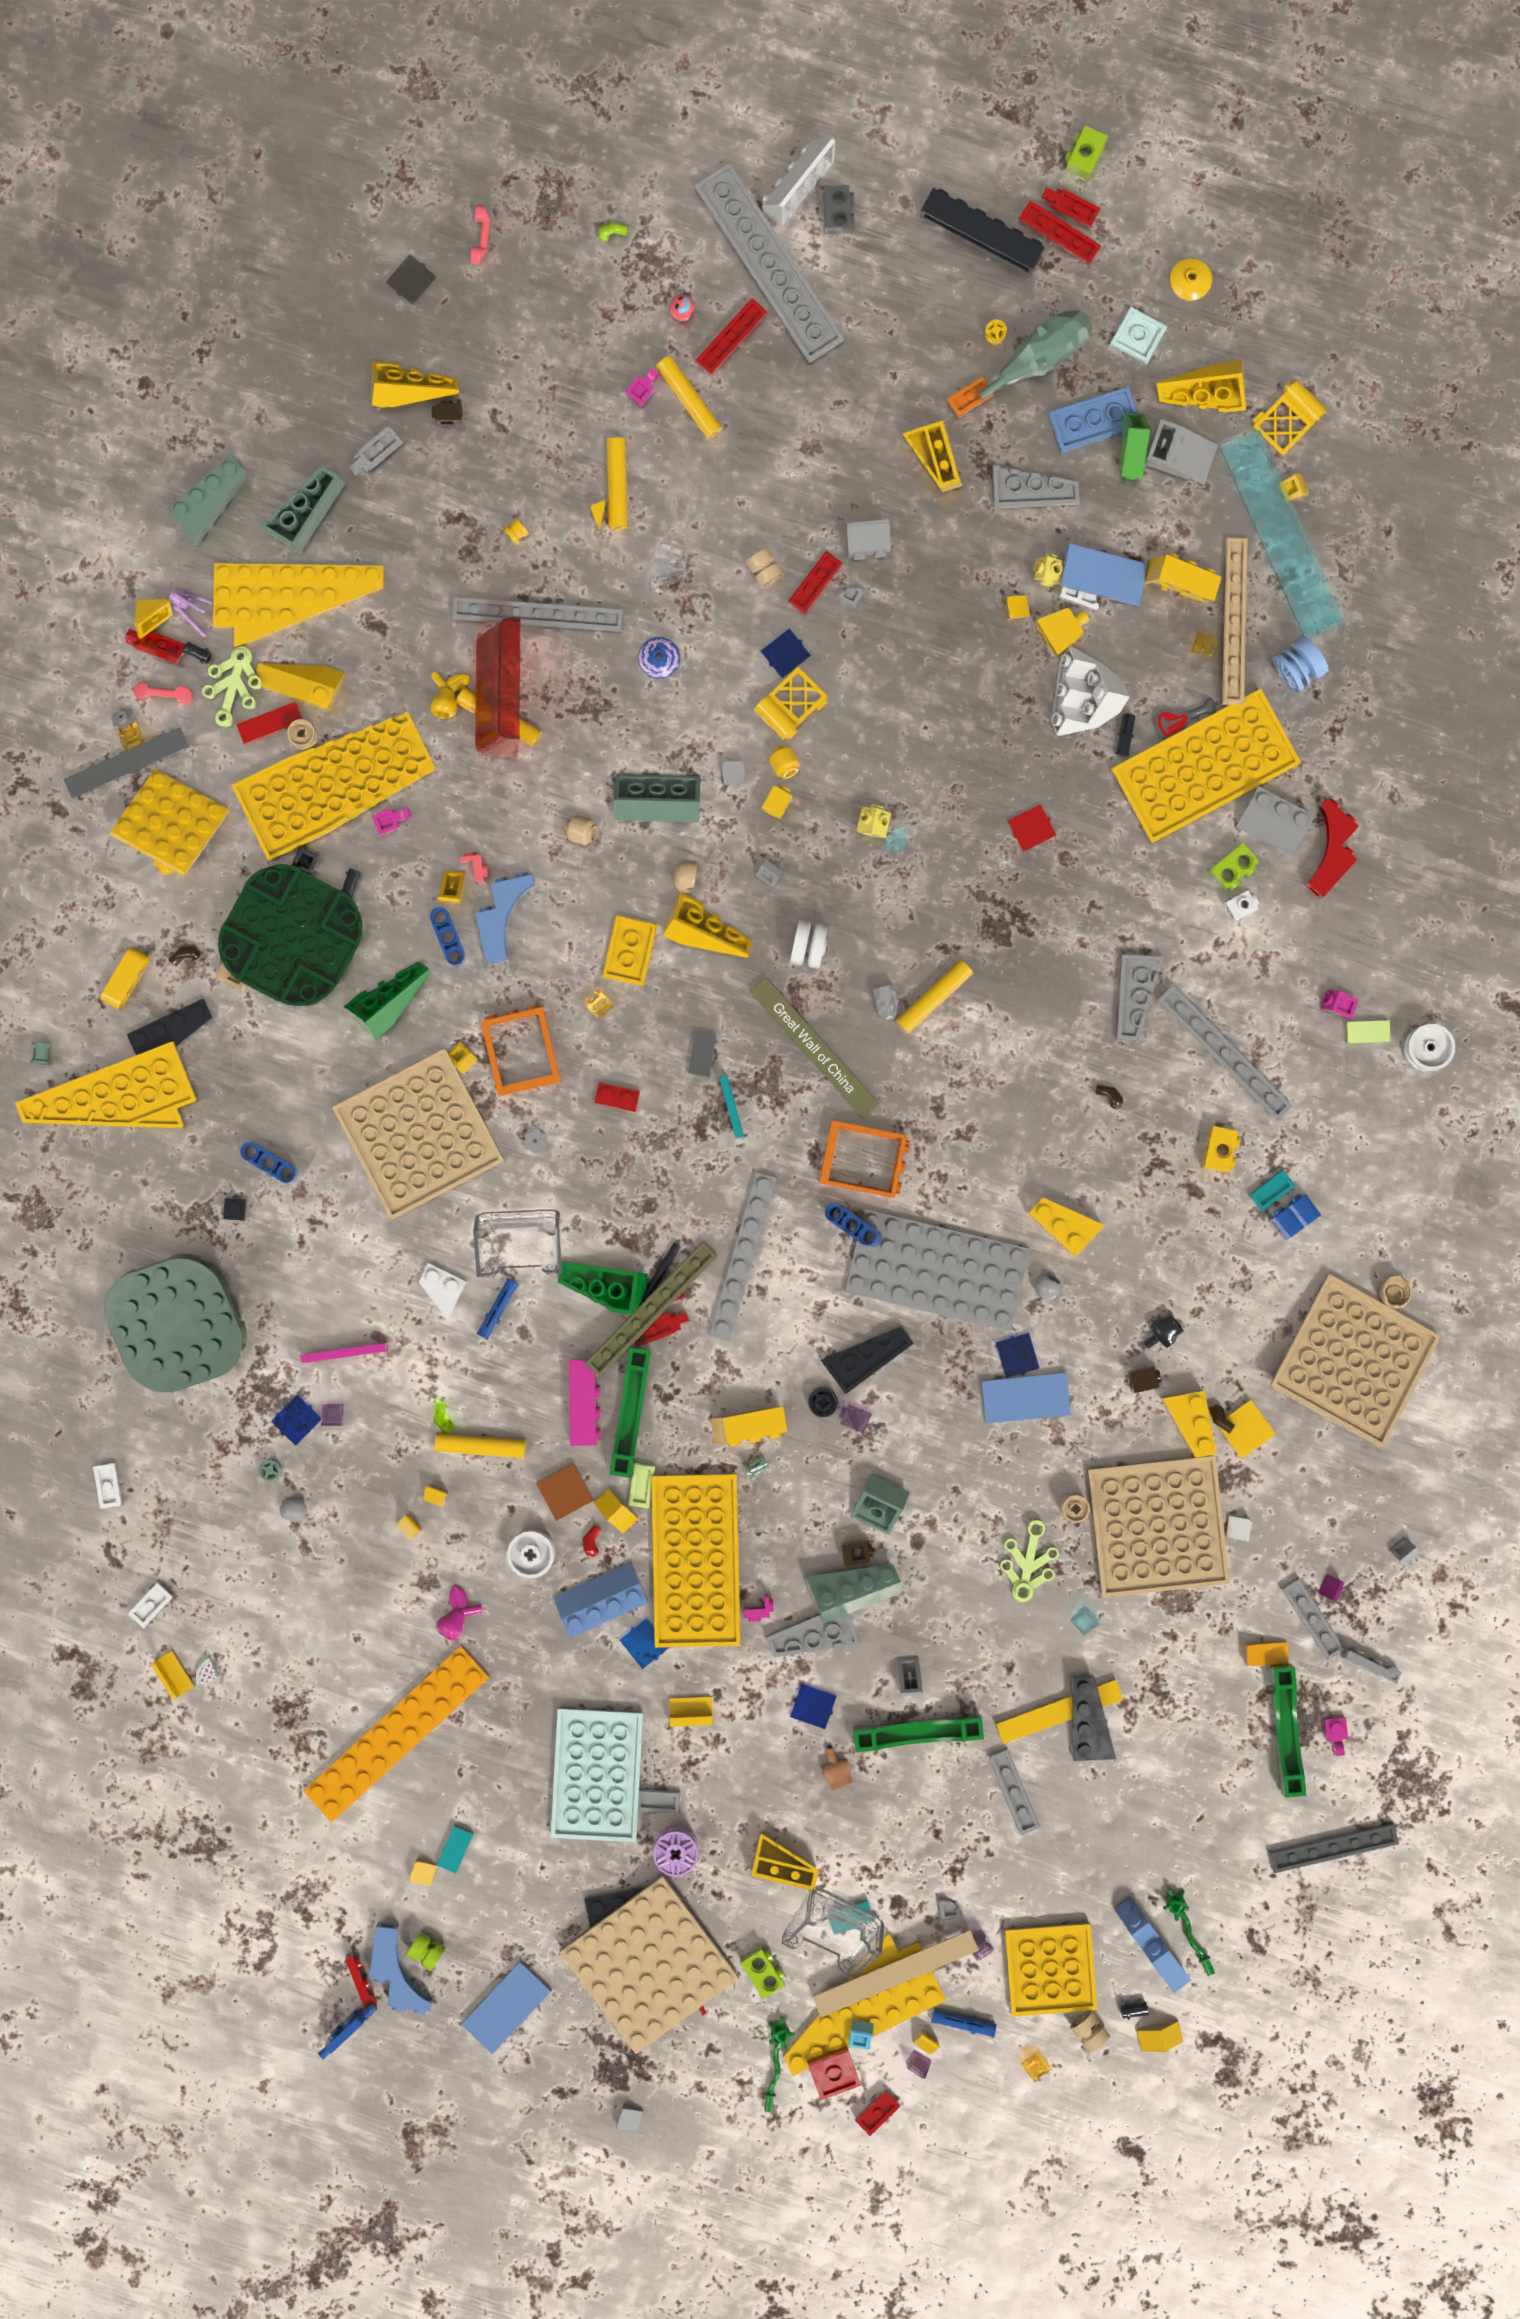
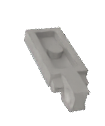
M387 426L357 451V455L354 456L356 461L349 466L350 471L357 476L363 470L366 472L370 469L372 470L403 444L402 439L390 426Z
M1354 1648L1351 1651H1343V1659L1394 1684L1398 1683L1402 1672L1395 1667L1384 1668L1381 1661L1372 1657L1368 1660L1363 1657V1652Z

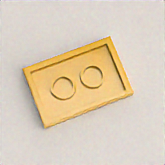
M616 915L602 977L644 987L658 924Z

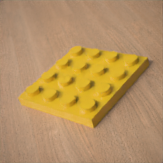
M154 769L114 825L110 835L186 876L229 814V809Z
M1090 1922L1005 1929L1012 2017L1098 2010Z

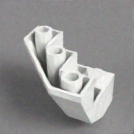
M1071 646L1062 655L1059 663L1051 718L1056 735L1060 736L1101 726L1119 714L1130 697L1125 684L1107 666Z

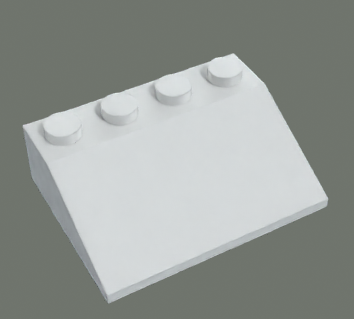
M833 138L814 139L811 144L807 143L801 151L802 156L799 160H794L788 167L789 172L785 177L781 176L774 186L776 189L772 194L768 193L761 202L763 204L762 212L779 226H784L834 163L835 140Z

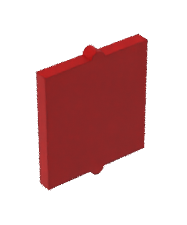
M1041 804L1007 821L1014 833L1013 838L1017 839L1023 852L1056 836L1050 823L1051 819L1047 817Z

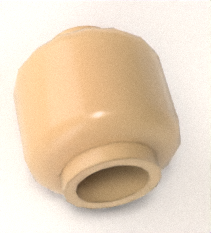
M575 815L566 822L564 831L567 833V838L570 842L588 845L595 840L598 828L592 819Z

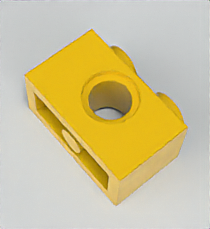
M1217 1126L1210 1127L1202 1168L1222 1173H1229L1230 1169H1234L1236 1157H1233L1234 1149H1238L1240 1144L1238 1131ZM1220 1144L1225 1145L1227 1148L1225 1156H1220L1217 1153V1147Z

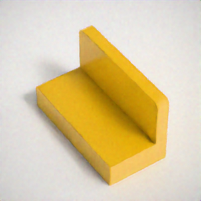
M174 1650L151 1663L152 1668L172 1700H175L196 1686Z
M711 1696L670 1698V1727L713 1725Z

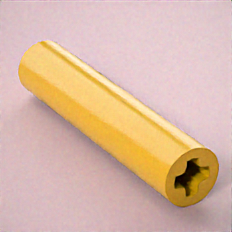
M671 355L662 359L656 365L657 370L706 439L717 435L722 430L721 425Z
M614 437L607 439L609 529L625 530L628 528L626 439Z
M467 687L462 689L456 700V703L531 747H534L541 737L542 731Z
M960 959L895 1021L909 1034L973 974V971Z
M436 1432L435 1451L524 1459L526 1440Z

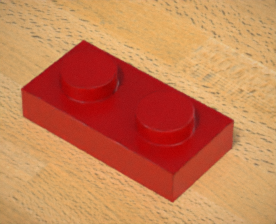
M599 1082L594 1103L636 1112L640 1091Z
M885 2089L855 2118V2122L871 2136L901 2105Z

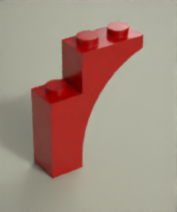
M1328 798L1318 807L1326 827L1325 852L1318 869L1304 885L1319 899H1322L1358 860L1354 857L1356 854L1352 849L1342 846L1359 827L1356 824L1357 820L1349 813L1345 814L1341 811L1339 803Z

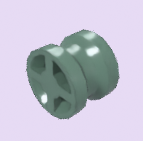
M276 1459L265 1460L259 1466V1475L266 1481H273L282 1473V1465Z

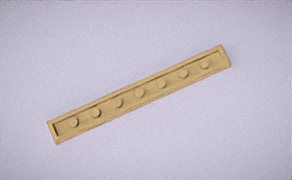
M1226 537L1222 705H1244L1248 538Z
M970 1929L814 1995L813 2000L820 2016L823 2017L977 1952L979 1948Z

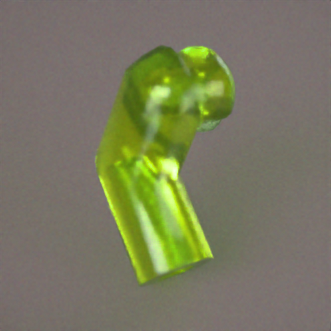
M436 1403L433 1420L435 1425L444 1433L452 1432L454 1424L445 1415L446 1404Z

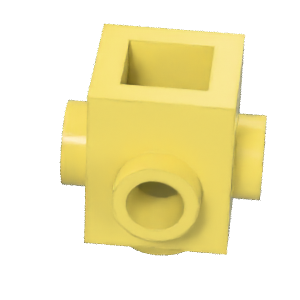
M1046 554V557L1037 558V562L1034 565L1035 573L1033 579L1041 581V585L1052 587L1053 585H1059L1064 561L1059 560V557L1053 554Z
M871 804V807H862L856 832L870 837L886 838L891 813L884 811V807Z

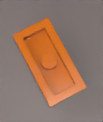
M983 376L947 398V402L957 418H960L994 396V393H992L984 400L979 397L978 393L989 386Z

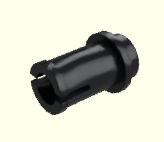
M191 642L186 643L185 647L189 649H184L183 654L199 660L201 664L209 663L212 652L208 648L203 649Z
M349 868L348 872H345L347 876L342 891L354 896L358 880L362 876H360V871Z
M1146 2001L1131 2005L1124 2003V2006L1120 2007L1122 2018L1129 2021L1133 2017L1148 2016L1149 2012Z

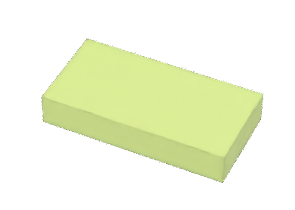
M1390 1020L1346 1022L1347 1044L1390 1042Z
M634 1463L629 1506L650 1508L652 1495L651 1476L655 1474V1465Z

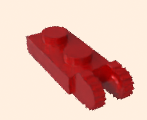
M353 1952L347 1954L345 1961L363 2006L366 2009L373 2003L377 2007L375 1994L368 1991L371 1988L368 1977H363L360 1969H363L360 1957H355Z

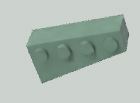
M230 455L166 510L198 547L205 534L210 531L213 523L224 512L227 504L235 497L249 476L233 456Z
M321 466L302 484V488L295 494L293 493L288 498L289 500L280 509L277 508L272 513L273 515L259 527L272 538L301 554L346 483L339 475Z

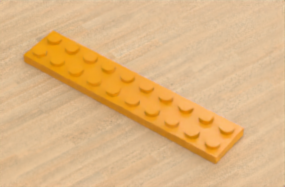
M461 1645L304 1789L303 1792L332 1823L490 1676Z

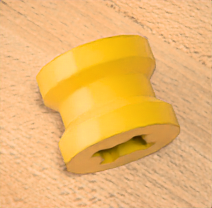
M994 319L987 324L985 338L990 344L998 345L1004 341L1007 332L1005 323Z
M517 518L512 520L511 525L503 528V531L515 545L519 543L520 538L529 535Z

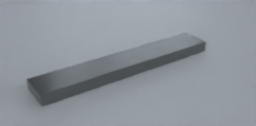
M177 728L63 780L71 798L74 800L184 751L189 746L181 728Z
M1391 1822L1268 1852L1273 1873L1275 1874L1399 1845L1395 1824Z

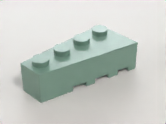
M893 1564L806 1577L808 1591L822 1623L829 1622L902 1593L901 1580Z

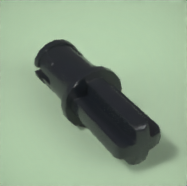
M1123 714L1120 733H1117L1119 740L1116 755L1129 756L1131 739L1134 738L1132 733L1135 715Z

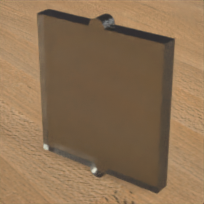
M409 254L386 283L397 292L398 296H402L413 305L437 277L426 268L424 263L421 264Z

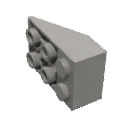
M1161 419L1151 443L1145 465L1205 485L1218 445L1183 426Z

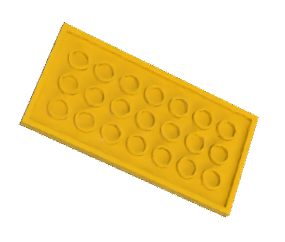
M1259 689L1244 697V705H1229L1113 767L1111 771L1152 844L1301 764V761L1262 689Z
M737 1474L651 1476L655 1648L740 1646Z

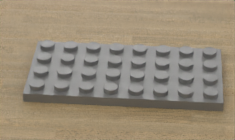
M864 1209L862 1219L881 1232L882 1242L877 1247H869L856 1241L844 1292L1011 1331L1030 1251L1029 1248ZM869 1232L867 1235V1241L871 1242L874 1238L873 1232Z

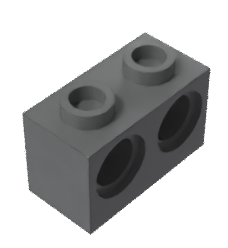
M849 185L824 186L825 234H850V228L855 224L854 213H850V205H854V192H850ZM835 196H842L844 201L837 203L833 198ZM836 217H843L845 222L838 224L834 219Z

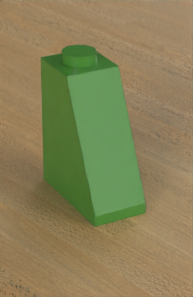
M1123 412L1119 470L1122 477L1130 480L1143 478L1150 428L1144 413Z

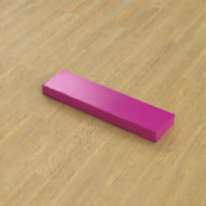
M379 1343L302 1354L300 1358L302 1363L379 1353L387 1351L388 1344Z

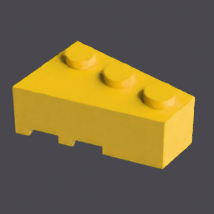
M1044 1197L1040 1198L1027 1212L1035 1222L1073 1257H1076L1104 1227L1103 1224Z
M1196 1390L1160 1397L1191 1455L1198 1458L1217 1454L1205 1391Z
M783 1406L732 1414L721 1418H710L714 1443L728 1444L729 1447L739 1446L743 1440H748L749 1443L759 1442L763 1436H768L769 1439L779 1438L781 1433L788 1432Z
M760 1833L750 1876L814 1891L819 1870Z

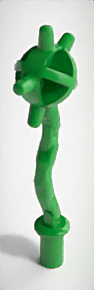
M1169 1888L1170 1896L1163 1909L1173 1913L1175 1921L1179 1920V1916L1182 1918L1186 1928L1187 1940L1191 1947L1199 1954V1963H1202L1207 1976H1211L1215 1973L1209 1960L1211 1957L1206 1955L1194 1941L1190 1920L1184 1910H1190L1186 1906L1183 1897L1185 1891L1181 1890L1179 1894H1174L1172 1888Z
M780 2017L779 2024L768 2023V2026L771 2028L769 2044L775 2042L773 2050L775 2074L767 2092L764 2093L766 2097L764 2111L768 2113L773 2111L774 2098L776 2097L774 2088L781 2074L779 2049L782 2046L783 2050H787L786 2042L790 2037L795 2036V2033L790 2032V2029L784 2024V2017Z

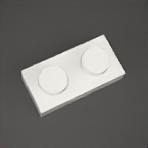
M116 1463L94 1466L93 1470L100 1509L123 1505Z
M157 1582L128 1614L142 1628H145L174 1596L160 1582Z

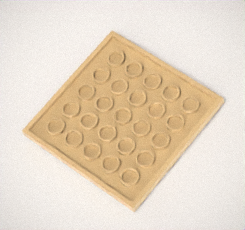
M446 1048L332 1107L391 1221L505 1162Z
M1328 1274L1269 1386L1382 1449L1385 1447L1441 1336Z
M1215 1455L1088 1469L1102 1598L1230 1584Z
M663 1875L559 1951L560 1955L635 2054L739 1980L738 1974Z

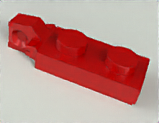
M1046 187L1041 197L1050 203L1049 207L1054 211L1091 229L1101 209L1065 189L1054 191Z
M128 629L126 633L125 643L132 645L140 651L176 664L179 663L183 650L186 649L185 643L152 631L141 639L135 630Z
M674 1311L659 1316L635 1341L636 1347L681 1330L680 1324L690 1321L688 1314L684 1313L676 1316Z

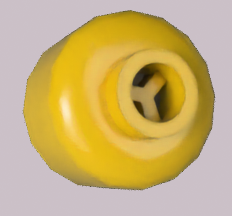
M778 746L772 750V754L769 757V764L778 777L787 779L798 772L800 761L791 747Z

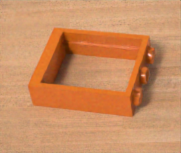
M538 1004L527 1006L526 1011L522 1012L514 1009L506 1011V1015L498 1017L497 1014L485 1016V1020L481 1021V1026L499 1097L561 1083L544 1007H539ZM538 1015L552 1075L503 1086L489 1027Z
M832 1120L819 1183L895 1198V1194H900L902 1182H898L899 1174H904L906 1162L902 1161L903 1154L908 1153L910 1141L906 1140L907 1135ZM839 1129L899 1141L889 1191L829 1179Z

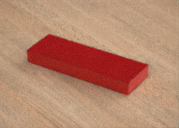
M825 551L790 597L788 603L805 615L842 567L843 563Z
M293 702L238 723L236 726L243 744L247 745L286 730L292 722L303 718L297 703Z

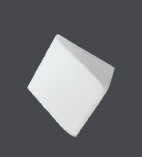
M1229 1516L1226 1537L1249 1541L1252 1520Z

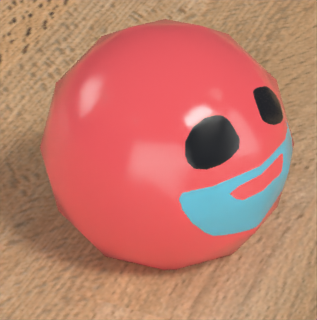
M685 294L674 296L669 305L671 315L679 321H687L695 308L694 300Z

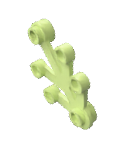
M243 646L235 648L231 653V658L220 665H211L208 669L209 675L217 679L221 677L223 672L234 667L232 675L213 686L206 685L202 689L203 695L208 699H212L217 693L228 687L222 710L218 711L215 716L217 724L223 728L230 727L234 722L231 708L237 690L243 699L242 704L246 709L252 710L256 707V700L251 697L241 679L242 671L244 670L249 678L248 684L252 689L257 690L262 686V680L255 674L250 664L252 653ZM243 653L244 659L238 660V655ZM218 668V674L212 675L213 669ZM254 679H258L256 686L252 685ZM208 689L213 690L211 695L206 694ZM251 699L253 701L252 705L246 706L247 700ZM223 714H226L227 716L225 721L220 720V717Z
M1032 1520L1028 1524L1027 1529L1030 1538L1025 1558L1018 1549L1015 1539L1008 1538L1004 1542L1006 1550L1011 1552L1023 1570L1020 1580L1013 1570V1563L1009 1559H1003L1000 1562L1001 1570L1006 1572L1014 1584L1012 1588L1013 1596L1020 1602L1030 1600L1035 1588L1046 1581L1053 1580L1055 1576L1051 1568H1044L1040 1576L1030 1581L1033 1571L1050 1560H1056L1059 1556V1551L1055 1547H1049L1045 1554L1034 1560L1038 1538L1045 1532V1526L1040 1520ZM1038 1524L1040 1526L1038 1532L1032 1531L1033 1525ZM1008 1541H1013L1015 1543L1013 1548L1010 1549L1007 1547ZM1050 1550L1056 1551L1055 1557H1049L1048 1553ZM1004 1562L1010 1563L1009 1569H1003L1002 1565ZM1046 1571L1052 1572V1576L1050 1578L1044 1577V1573ZM1021 1587H1025L1027 1589V1592L1024 1595H1021L1019 1593V1589Z

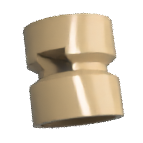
M769 548L757 552L746 561L750 571L757 573L755 578L761 588L773 584L784 575L780 565L773 563L775 557Z
M295 720L288 727V739L298 750L306 751L317 745L319 739L318 732L307 720Z
M1070 1493L1061 1500L1060 1511L1070 1522L1080 1523L1087 1519L1090 1514V1505L1083 1496L1077 1493Z
M1092 2011L1085 2012L1070 2025V2029L1075 2036L1082 2038L1081 2043L1088 2053L1100 2048L1110 2037V2034L1103 2025H1098L1099 2020Z

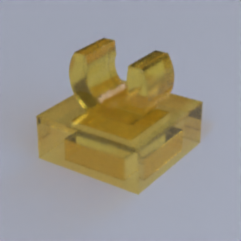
M1197 633L1190 653L1195 656L1215 657L1211 650L1212 647L1219 646V643L1215 641L1216 636L1210 633Z
M130 723L125 730H122V728L117 730L125 751L145 743L137 723Z
M595 991L596 997L592 1001L587 998L586 1006L600 1020L614 1005L603 992Z
M1036 2051L1021 2063L1034 2082L1052 2070L1039 2051Z

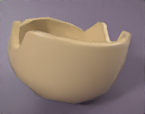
M684 860L676 865L673 871V882L678 891L682 893L691 892V890L687 889L692 888L695 884L697 861Z
M1401 1275L1388 1277L1381 1284L1379 1294L1385 1305L1399 1309L1405 1307L1410 1302L1412 1290L1408 1281L1403 1279Z

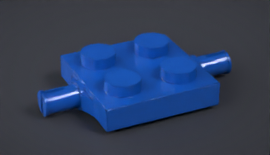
M371 2003L366 2009L362 2008L359 2012L354 2010L346 2018L347 2020L342 2024L343 2026L339 2024L332 2030L331 2035L327 2038L329 2042L318 2052V2055L324 2060L329 2054L333 2053L363 2025L364 2021L369 2020V2017L378 2010L377 2007Z

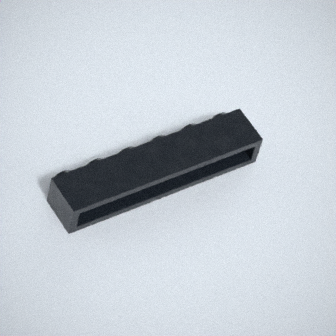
M932 188L921 209L920 217L1030 275L1033 274L1044 253L1045 247L1042 242L1035 238H1027L1022 231L1016 228H1008L1003 221L997 218L991 219L986 216L987 214L978 208L972 209L961 199H953L945 190Z

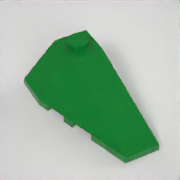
M418 961L396 973L394 979L386 983L384 980L377 983L378 987L370 992L365 990L359 993L344 1008L359 1026L376 1040L393 1026L429 976L431 970Z
M561 1261L558 1283L584 1295L612 1312L634 1315L645 1296L648 1273Z

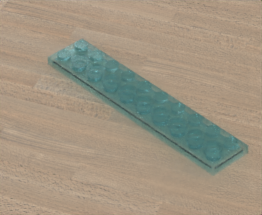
M1260 430L1220 447V451L1302 635L1312 639L1344 625L1345 621Z

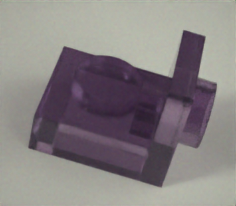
M848 1403L847 1407H842L838 1418L841 1419L840 1424L864 1434L872 1414Z

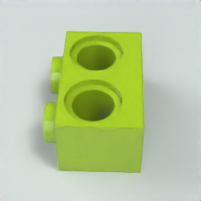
M1243 842L1208 873L1224 891L1228 888L1232 891L1242 883L1239 880L1242 876L1246 874L1249 877L1257 870L1255 865L1260 861ZM1243 856L1247 858V867H1242L1239 865V857ZM1223 870H1228L1232 873L1230 881L1223 879Z
M761 1945L742 1957L740 1964L764 2000L785 1986L784 1979L786 1976L780 1967H775L772 1962L775 1959L770 1950H765ZM755 1958H762L764 1964L760 1967L755 1966L752 1963ZM767 1976H773L776 1982L768 1985L764 1982V1979Z

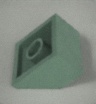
M871 1474L850 1517L889 1535L903 1511L910 1492Z

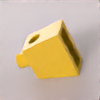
M1065 608L1038 619L1035 625L1055 658H1057L1083 636L1084 632L1080 626L1090 620L1084 610L1073 615L1069 608Z

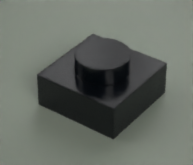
M225 1198L223 1219L246 1221L247 1200Z

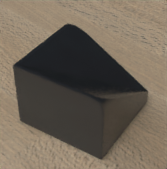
M299 846L291 865L301 868L302 871L311 875L320 853L306 846Z

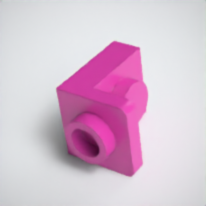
M1328 989L1323 996L1321 1009L1331 1011L1346 1019H1352L1359 999L1339 990Z

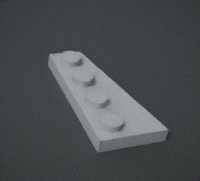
M997 465L992 466L994 509L1079 505L1080 503L1079 482L1047 477L1037 473L1002 468Z
M1121 955L1117 1040L1139 1041L1165 957Z
M849 1614L826 1623H822L820 1616L816 1615L766 1636L774 1657L861 1644Z

